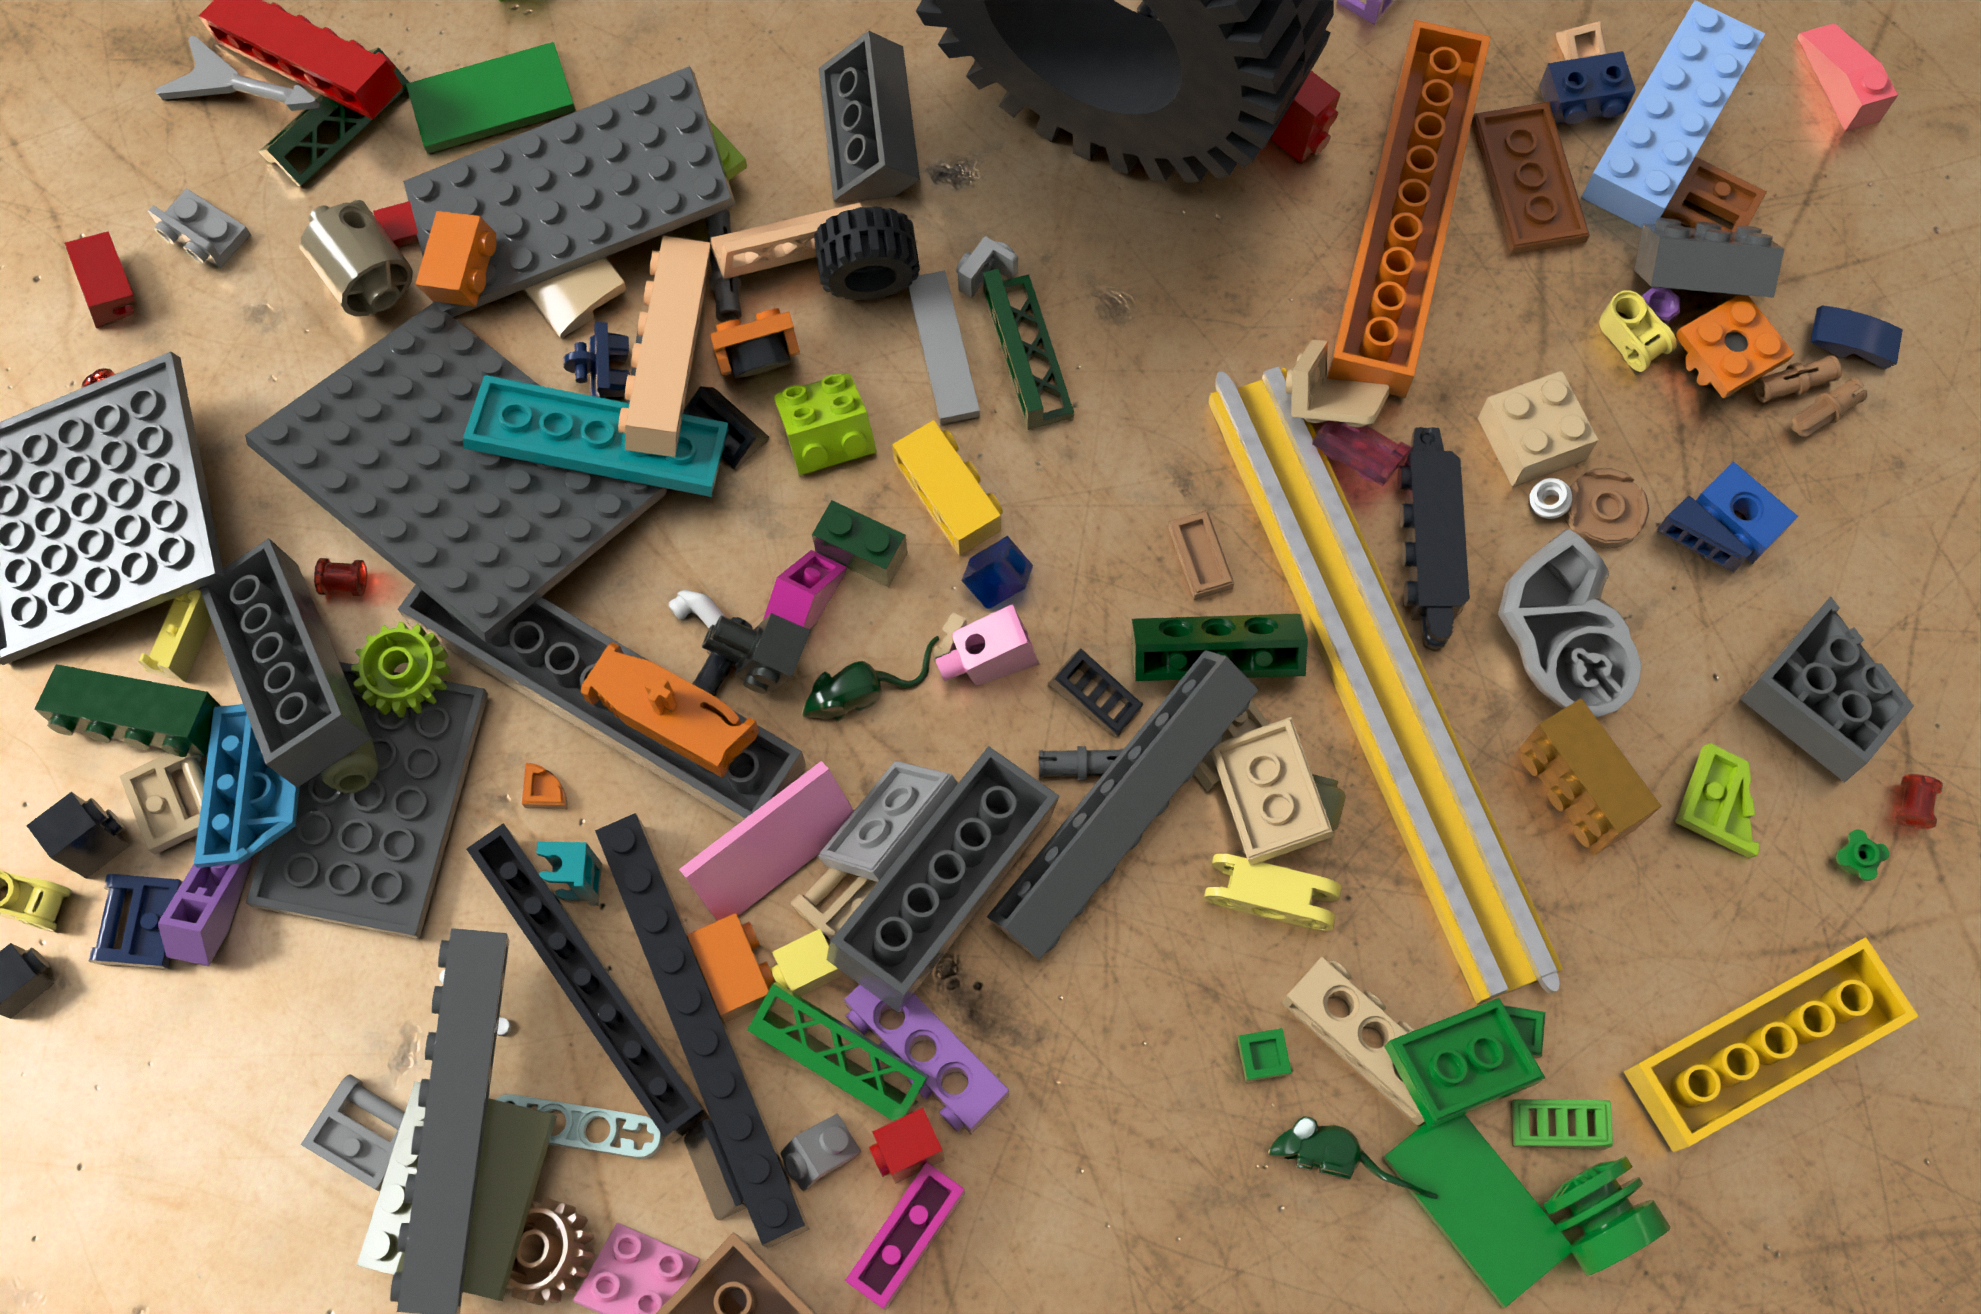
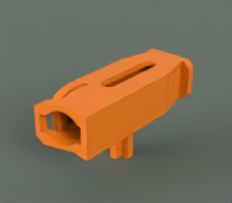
M614 642L608 644L583 682L580 690L584 699L590 704L594 705L600 700L604 706H607L610 712L614 713L615 717L622 720L629 727L721 778H724L728 772L730 763L756 739L759 732L757 722L749 717L741 724L737 714L720 699L651 661L624 654L621 647Z

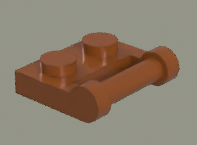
M1695 156L1661 218L1681 221L1682 224L1690 228H1696L1697 222L1719 224L1682 206L1683 201L1687 200L1735 224L1732 230L1723 225L1721 230L1736 232L1737 226L1749 225L1767 191Z

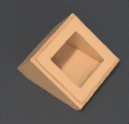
M1601 21L1555 33L1565 60L1607 54Z

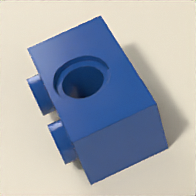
M1734 461L1696 499L1703 508L1751 550L1752 553L1747 560L1752 564L1798 517V515ZM1734 510L1743 513L1747 521L1738 518Z

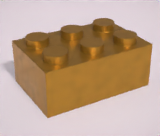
M1582 698L1538 724L1519 748L1522 753L1521 759L1526 769L1533 776H1539L1548 789L1547 796L1552 805L1558 811L1565 812L1573 823V832L1583 846L1590 847L1595 855L1636 830L1662 807Z

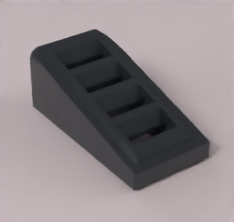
M1081 648L1066 661L1048 682L1062 697L1115 737L1144 705ZM1079 669L1084 675L1074 685L1069 679ZM1091 680H1094L1098 685L1086 696L1082 690ZM1107 690L1112 695L1100 708L1095 704V701ZM1120 700L1125 706L1112 719L1108 712Z

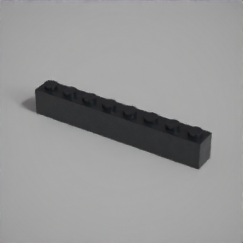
M504 823L469 846L466 850L664 1138L673 1144L693 1129L700 1121L707 1119L709 1115L553 890L539 876V870Z

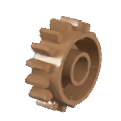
M545 1198L543 1204L532 1201L507 1288L513 1289V1298L542 1306L545 1301L559 1303L562 1297L561 1291L572 1294L577 1291L573 1281L576 1276L587 1278L589 1273L582 1267L584 1260L594 1259V1253L585 1250V1244L594 1239V1234L582 1231L588 1219L575 1214L576 1207L549 1198Z

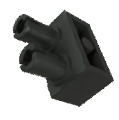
M773 613L766 617L755 629H751L721 615L716 624L710 626L704 638L702 648L736 662L735 667H737L734 676L744 680L743 685L746 688L761 694H766L767 691L773 693L793 677L811 630Z

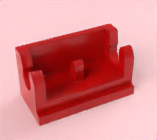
M109 231L65 242L66 250L95 327L100 328L104 326L103 324L131 316L134 313L133 307L126 304L135 301ZM126 305V306H123V307H121V308H116V309H115V307H117V306Z

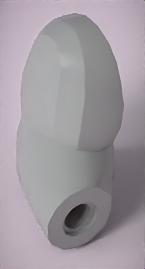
M1565 529L1527 559L1507 581L1498 615L1508 633L1518 645L1524 670L1536 688L1562 708L1582 698L1595 717H1600L1617 711L1631 699L1640 682L1641 661L1636 646L1630 637L1628 625L1617 610L1601 599L1604 585L1609 576L1607 566L1583 538L1570 529Z

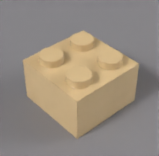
M1562 370L1488 397L1478 416V420L1512 488L1586 461L1598 442V438Z

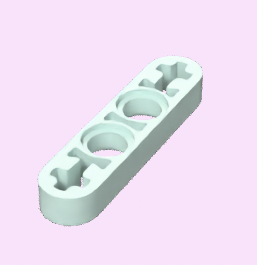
M513 1094L502 1095L495 1099L532 1109V1106L538 1107L536 1110L546 1113L561 1111L566 1118L565 1128L560 1134L551 1136L549 1145L635 1159H648L655 1156L661 1150L664 1143V1136L653 1120L647 1116ZM596 1118H604L610 1125L609 1136L600 1143H592L586 1136L588 1124ZM619 1121H626L622 1129L634 1133L640 1132L642 1125H647V1132L654 1136L652 1143H644L642 1150H637L636 1142L631 1139L620 1138L621 1147H614L620 1135Z

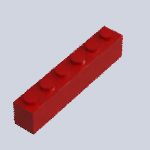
M213 0L199 15V18L218 44L372 120L403 88L394 73L396 70L395 65L384 54L369 52L355 40L348 42L327 27L321 29L313 25L302 15L294 16L286 12L275 2L269 4L262 0Z

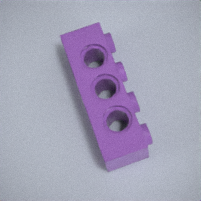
M860 984L844 999L847 1008L850 1010L845 1017L862 1035H865L870 1030L881 1042L879 1044L881 1047L929 1075L919 1094L925 1099L932 1094L944 1106L939 1114L957 1132L964 1127L972 1134L1009 1097V1089L915 994L912 995L901 1009V1012L905 1015V1020L895 1030L885 1029L880 1024L881 1016L887 1010L893 1008ZM919 1041H930L937 1048L934 1057L927 1062L915 1060L911 1056L913 1046ZM953 1072L963 1074L968 1080L967 1088L962 1093L956 1095L947 1093L942 1087L944 1078ZM910 1078L908 1079V1082L912 1085L914 1081Z

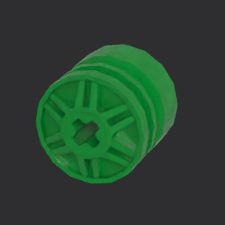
M1626 1156L1616 1161L1598 1163L1561 1184L1554 1195L1543 1203L1549 1215L1567 1206L1572 1213L1555 1225L1559 1232L1580 1226L1585 1234L1570 1246V1250L1586 1276L1593 1275L1627 1258L1671 1229V1226L1654 1200L1645 1201L1633 1206L1628 1199L1643 1185L1640 1177L1634 1178L1622 1185L1616 1180V1178L1633 1167Z

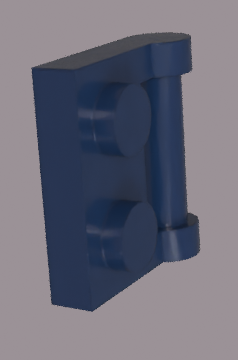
M107 874L104 889L108 890L96 946L90 948L88 962L106 966L123 965L168 969L170 958L166 957L158 922L183 881L180 879ZM133 892L121 949H114L126 893Z

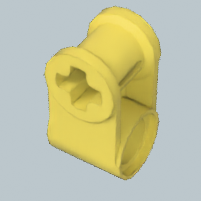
M1624 290L1617 293L1600 317L1599 325L1601 331L1621 352L1627 364L1636 371L1642 372L1650 367L1653 359L1662 353L1669 354L1676 349V338L1670 327L1662 322L1648 306L1644 298L1634 291ZM1617 312L1624 313L1628 319L1622 318Z
M0 870V889L6 885L9 888L6 897L0 901V916L35 928L55 932L58 925L54 921L64 897L70 896L72 890L47 880L31 879Z

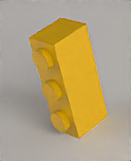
M932 420L892 444L894 462L959 556L1001 531L1003 509L993 493L990 492L986 495L979 485L981 479L976 468L970 461L965 463L962 461L957 453L959 450L958 445L947 429L941 431L936 422Z

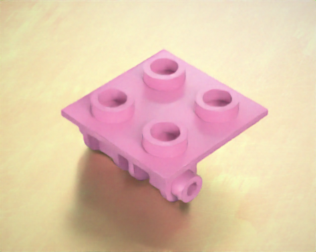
M616 1223L573 1302L600 1314H656L692 1276L699 1258Z

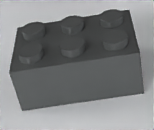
M1658 218L1656 224L1643 223L1634 271L1652 287L1774 298L1784 248L1772 241L1773 236L1762 234V229L1757 227L1737 226V231L1733 232L1721 230L1722 225L1716 223L1697 222L1696 228L1681 226V221Z

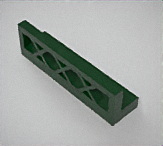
M379 47L369 50V52H372L374 54H377L378 52L384 54V52ZM397 67L394 73L403 88L379 113L406 90V84L410 83ZM321 94L316 98L320 104L318 108L304 109L261 148L259 152L269 163L276 162L297 186H301L368 125L372 119L364 115L360 119L345 118V106ZM338 108V117L329 116ZM322 121L338 122V139L333 144L317 143V126ZM345 123H354L345 132ZM310 133V143L300 142ZM295 146L309 147L310 165L299 174L284 156ZM317 148L326 149L317 157Z
M999 268L983 272V292L1027 430L1074 418V410L1029 274L1002 281ZM1024 289L1027 300L1021 310L1010 306L1007 293ZM1029 309L1031 310L1032 316L1027 314ZM1021 322L1037 329L1038 335L1032 345L1021 340L1018 330ZM1040 343L1042 344L1043 350L1038 348ZM1032 356L1047 362L1049 365V370L1043 380L1032 374L1029 364ZM1051 378H1053L1055 386L1049 383ZM1043 391L1058 397L1062 408L1044 413L1040 398Z

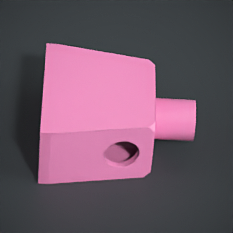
M1013 604L954 631L952 637L957 649L935 658L944 681L967 673L975 685H981L1039 664L1027 630Z

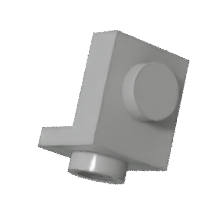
M985 236L972 253L967 252L963 255L957 265L956 272L958 273L959 291L972 298L983 284V272L998 268L999 272L1007 278H1015L1018 274V256L1007 244L1003 242L996 243Z
M837 1113L796 1135L784 1147L780 1155L787 1174L804 1191L810 1188L819 1178L855 1159L861 1153V1150Z

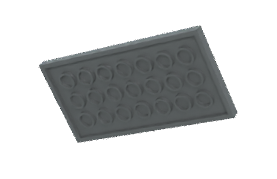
M690 66L403 181L408 201L411 203L422 256H424L436 211L481 216L497 234L496 250L490 256L486 270V285L483 292L479 295L477 306L434 302L441 312H447L452 317L736 206L698 82Z

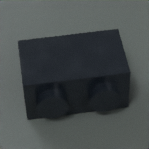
M73 792L67 794L26 825L50 859L86 879L130 846L121 835V832L125 830V826L111 810L104 811L93 798L85 801Z

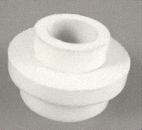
M1544 479L1538 482L1530 493V504L1533 511L1543 518H1558L1564 515L1572 504L1571 489L1560 479ZM1549 495L1559 497L1558 502L1553 505L1545 504L1544 500Z

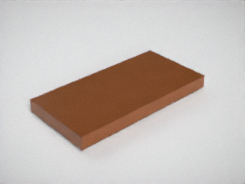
M1543 102L1475 113L1472 118V125L1510 255L1587 242L1590 234L1550 103Z

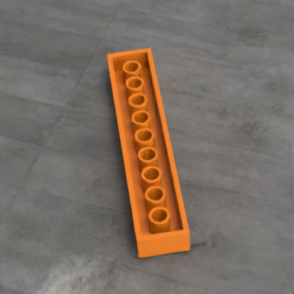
M1414 20L1406 46L1327 379L1386 384L1389 386V394L1404 398L1407 396L1416 371L1491 36Z

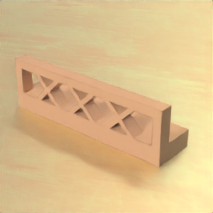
M855 203L711 237L710 247L723 279L817 257L814 235L817 233V228L820 224L826 223V219L838 215L840 212L862 206L860 203Z

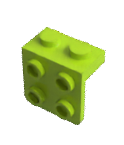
M831 374L817 382L803 386H790L774 396L799 476L877 452L866 408L850 374Z

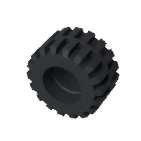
M877 206L859 207L831 216L826 219V223L820 224L817 228L814 241L820 283L826 292H831L835 297H843L847 300L884 298L912 285V281L916 280L919 276L920 266L912 221L904 213H897V210L892 208L885 209Z

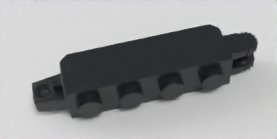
M1418 427L1412 433L1411 448L1404 466H1399L1397 475L1398 489L1405 492V504L1400 506V527L1407 528V542H1403L1401 554L1403 567H1409V581H1405L1404 604L1405 606H1411L1412 620H1421L1423 644L1426 645V648L1429 647L1430 650L1434 649L1436 651V649L1440 650L1441 647L1444 648L1448 641L1447 639L1453 633V621L1461 614L1465 604L1470 599L1461 459L1452 451H1444L1439 428Z

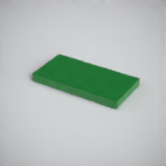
M554 42L406 84L427 154L576 111Z
M1465 1114L1432 1128H1428L1425 1122L1382 1157L1399 1179L1438 1195L1437 1199L1408 1190L1502 1308L1510 1305L1572 1253L1570 1250L1571 1243L1562 1232L1558 1231L1553 1221Z

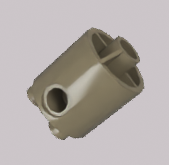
M355 200L351 203H343L331 208L323 205L310 213L308 217L310 224L306 227L301 237L299 248L343 310L353 316H369L393 306L411 284L413 270L365 202Z

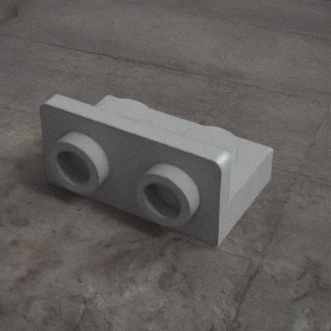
M187 188L165 212L154 205L148 210V213L156 222L154 230L162 238L171 244H174L177 240L185 245L183 248L195 260L202 264L207 260L220 269L251 235L246 226Z

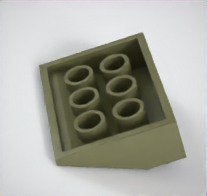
M414 1081L356 1265L394 1275V1272H402L405 1252L397 1251L398 1236L401 1223H409L412 1203L404 1202L405 1187L408 1174H416L419 1155L411 1154L412 1138L415 1126H423L426 1108L418 1107L421 1082ZM488 1099L463 1292L503 1302L557 1118L556 1115Z

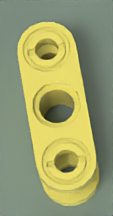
M1215 854L1213 856L1212 866L1222 871L1223 874L1230 875L1228 888L1222 886L1220 888H1206L1204 899L1209 903L1320 931L1333 930L1336 915L1329 910L1311 905L1312 899L1327 902L1338 901L1342 890V885L1338 882L1264 862L1250 866L1247 858L1230 854Z

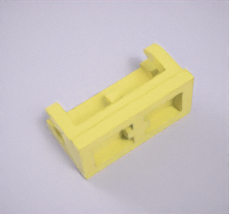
M195 589L190 591L189 594L185 593L174 598L150 655L142 653L138 662L144 667L146 672L186 682L212 622L200 590Z

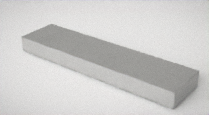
M944 270L919 275L916 280L912 281L908 291L940 425L980 417L979 405L946 272Z

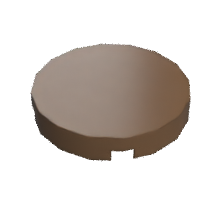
M1595 468L1576 479L1570 486L1573 499L1570 509L1565 513V520L1570 529L1588 544L1599 548H1618L1633 541L1646 525L1649 514L1647 495L1642 487L1639 489L1638 485L1633 482L1634 478L1627 473L1613 468Z

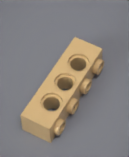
M1321 957L1288 993L1281 1004L1419 1126L1425 1121L1384 1047L1390 1040L1415 1030L1403 1021L1396 1023L1384 1012L1386 1006L1376 995L1368 990L1362 993L1350 982L1352 978L1350 973L1342 965L1334 960L1327 962ZM1331 997L1343 999L1349 1008L1348 1016L1342 1018L1334 1016L1328 1009V999ZM1372 1027L1381 1033L1383 1038L1381 1048H1371L1365 1044L1362 1038L1363 1028Z

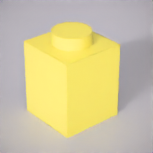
M821 929L772 952L777 962L776 965L770 967L775 981L785 988H789L790 991L800 997L842 976L841 970L826 960L829 945Z

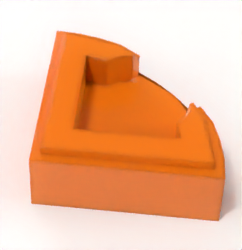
M526 763L522 805L524 808L567 809L566 793L559 780L544 767L533 763Z

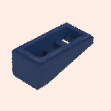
M1690 496L1685 498L1669 513L1657 529L1668 538L1733 573L1752 553L1745 544Z

